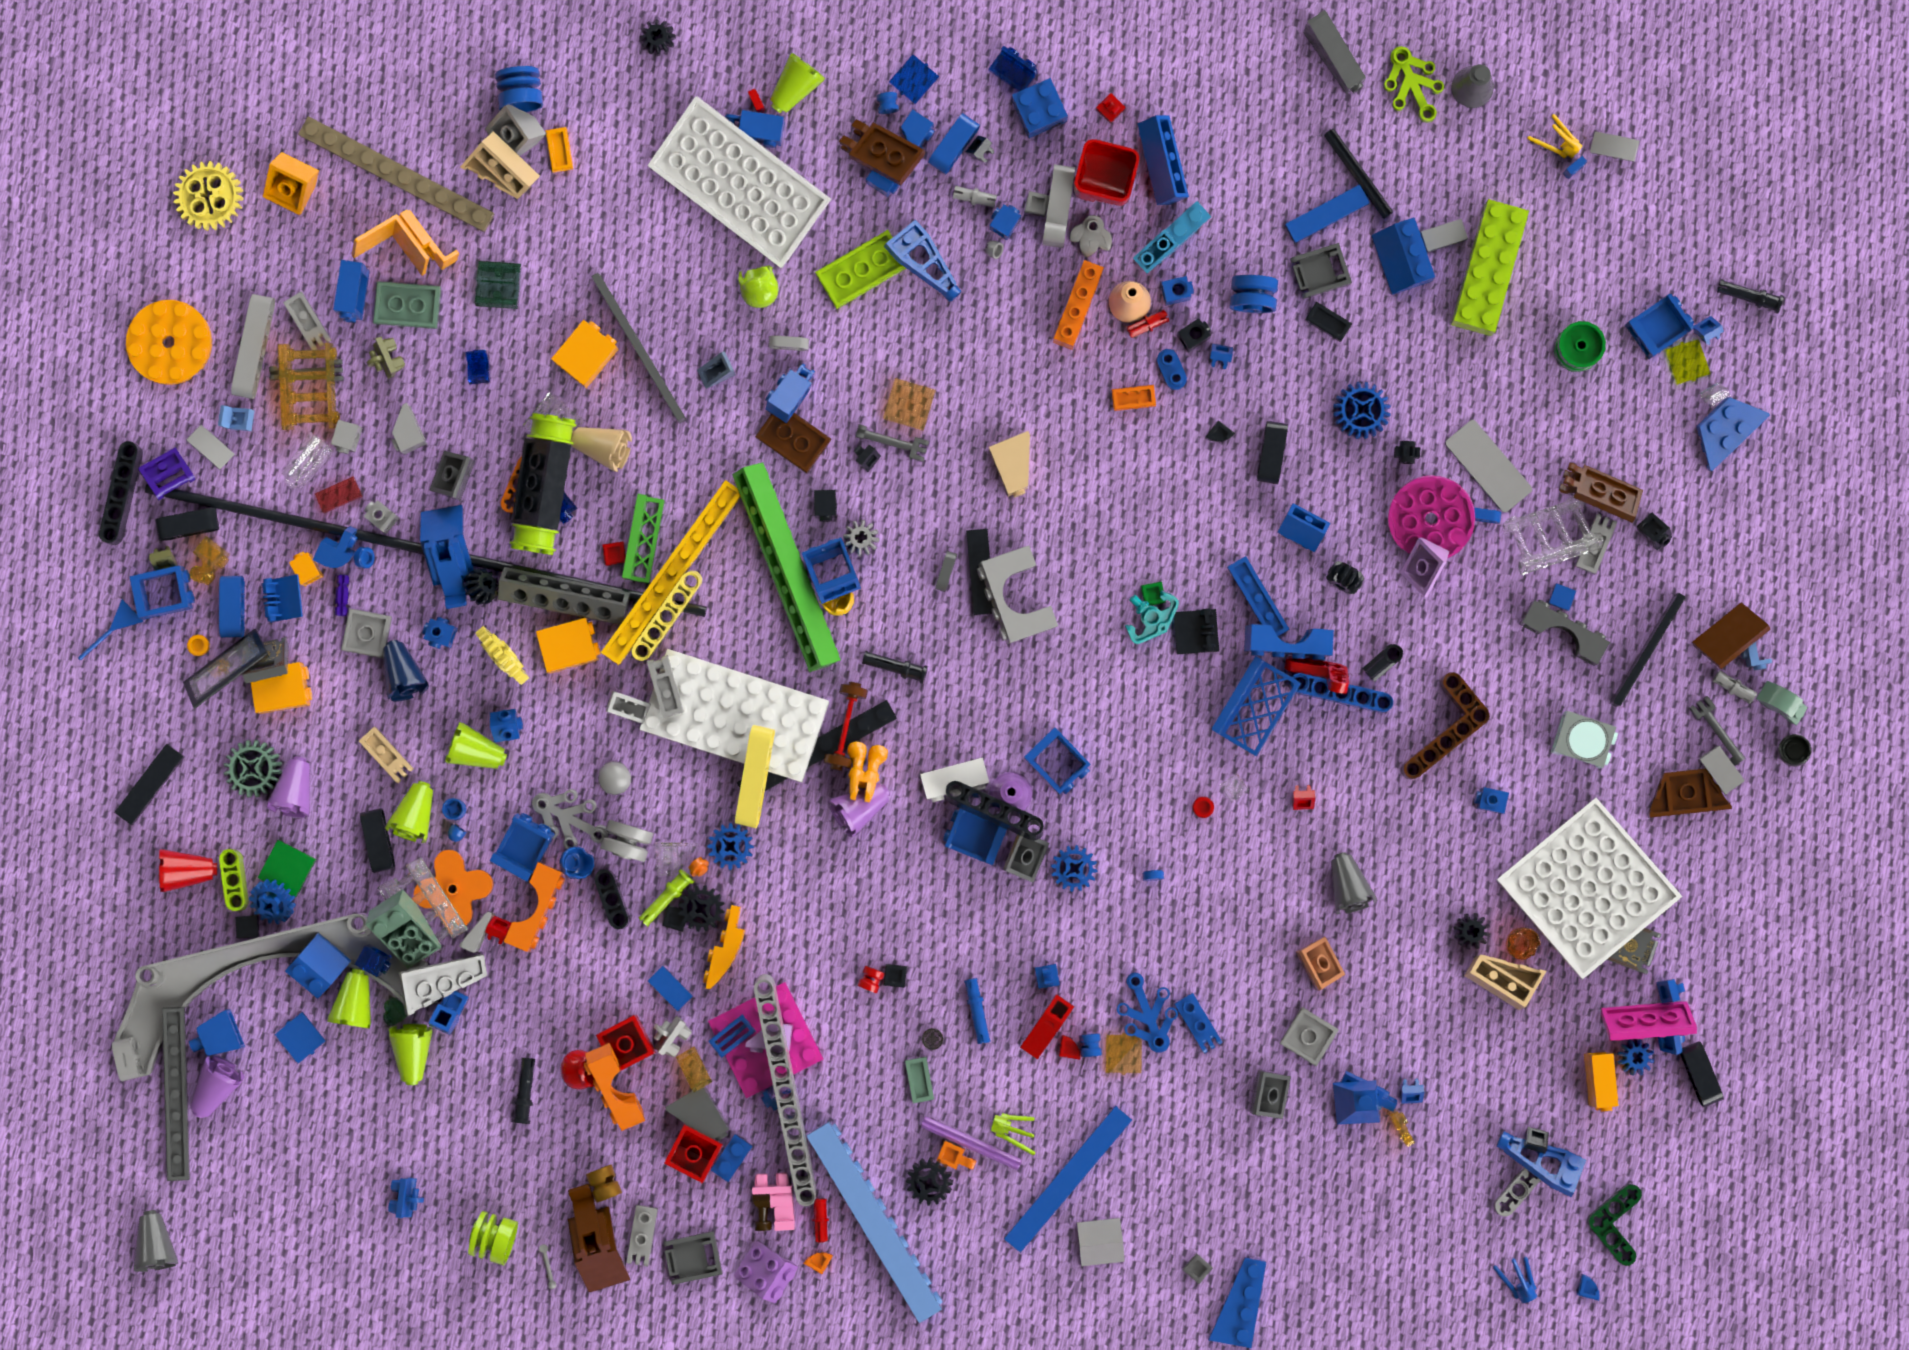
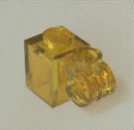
M205 536L193 551L202 560V566L191 568V579L198 583L211 584L216 577L214 575L215 571L219 568L222 569L228 563L230 553L213 539Z

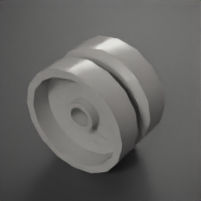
M609 819L606 831L618 837L617 840L604 837L600 849L612 852L613 855L625 859L645 862L648 851L645 848L636 846L637 842L646 845L651 844L654 833Z

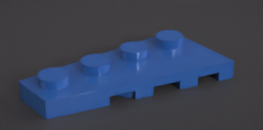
M1244 1257L1232 1288L1208 1338L1209 1341L1252 1348L1266 1261Z

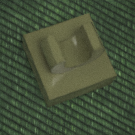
M165 546L166 550L160 552L155 548L154 553L149 554L150 562L155 571L177 566V561L169 546Z

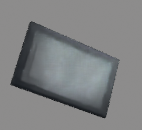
M253 629L183 682L194 709L268 655L256 629Z

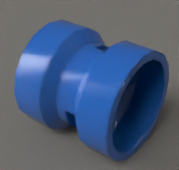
M455 798L446 800L442 806L444 816L452 820L463 818L467 810L465 803Z
M1100 1033L1079 1035V1042L1082 1044V1049L1080 1050L1081 1057L1102 1055V1049L1099 1047Z

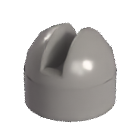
M989 241L985 252L988 256L998 259L1002 255L1003 244L998 241Z

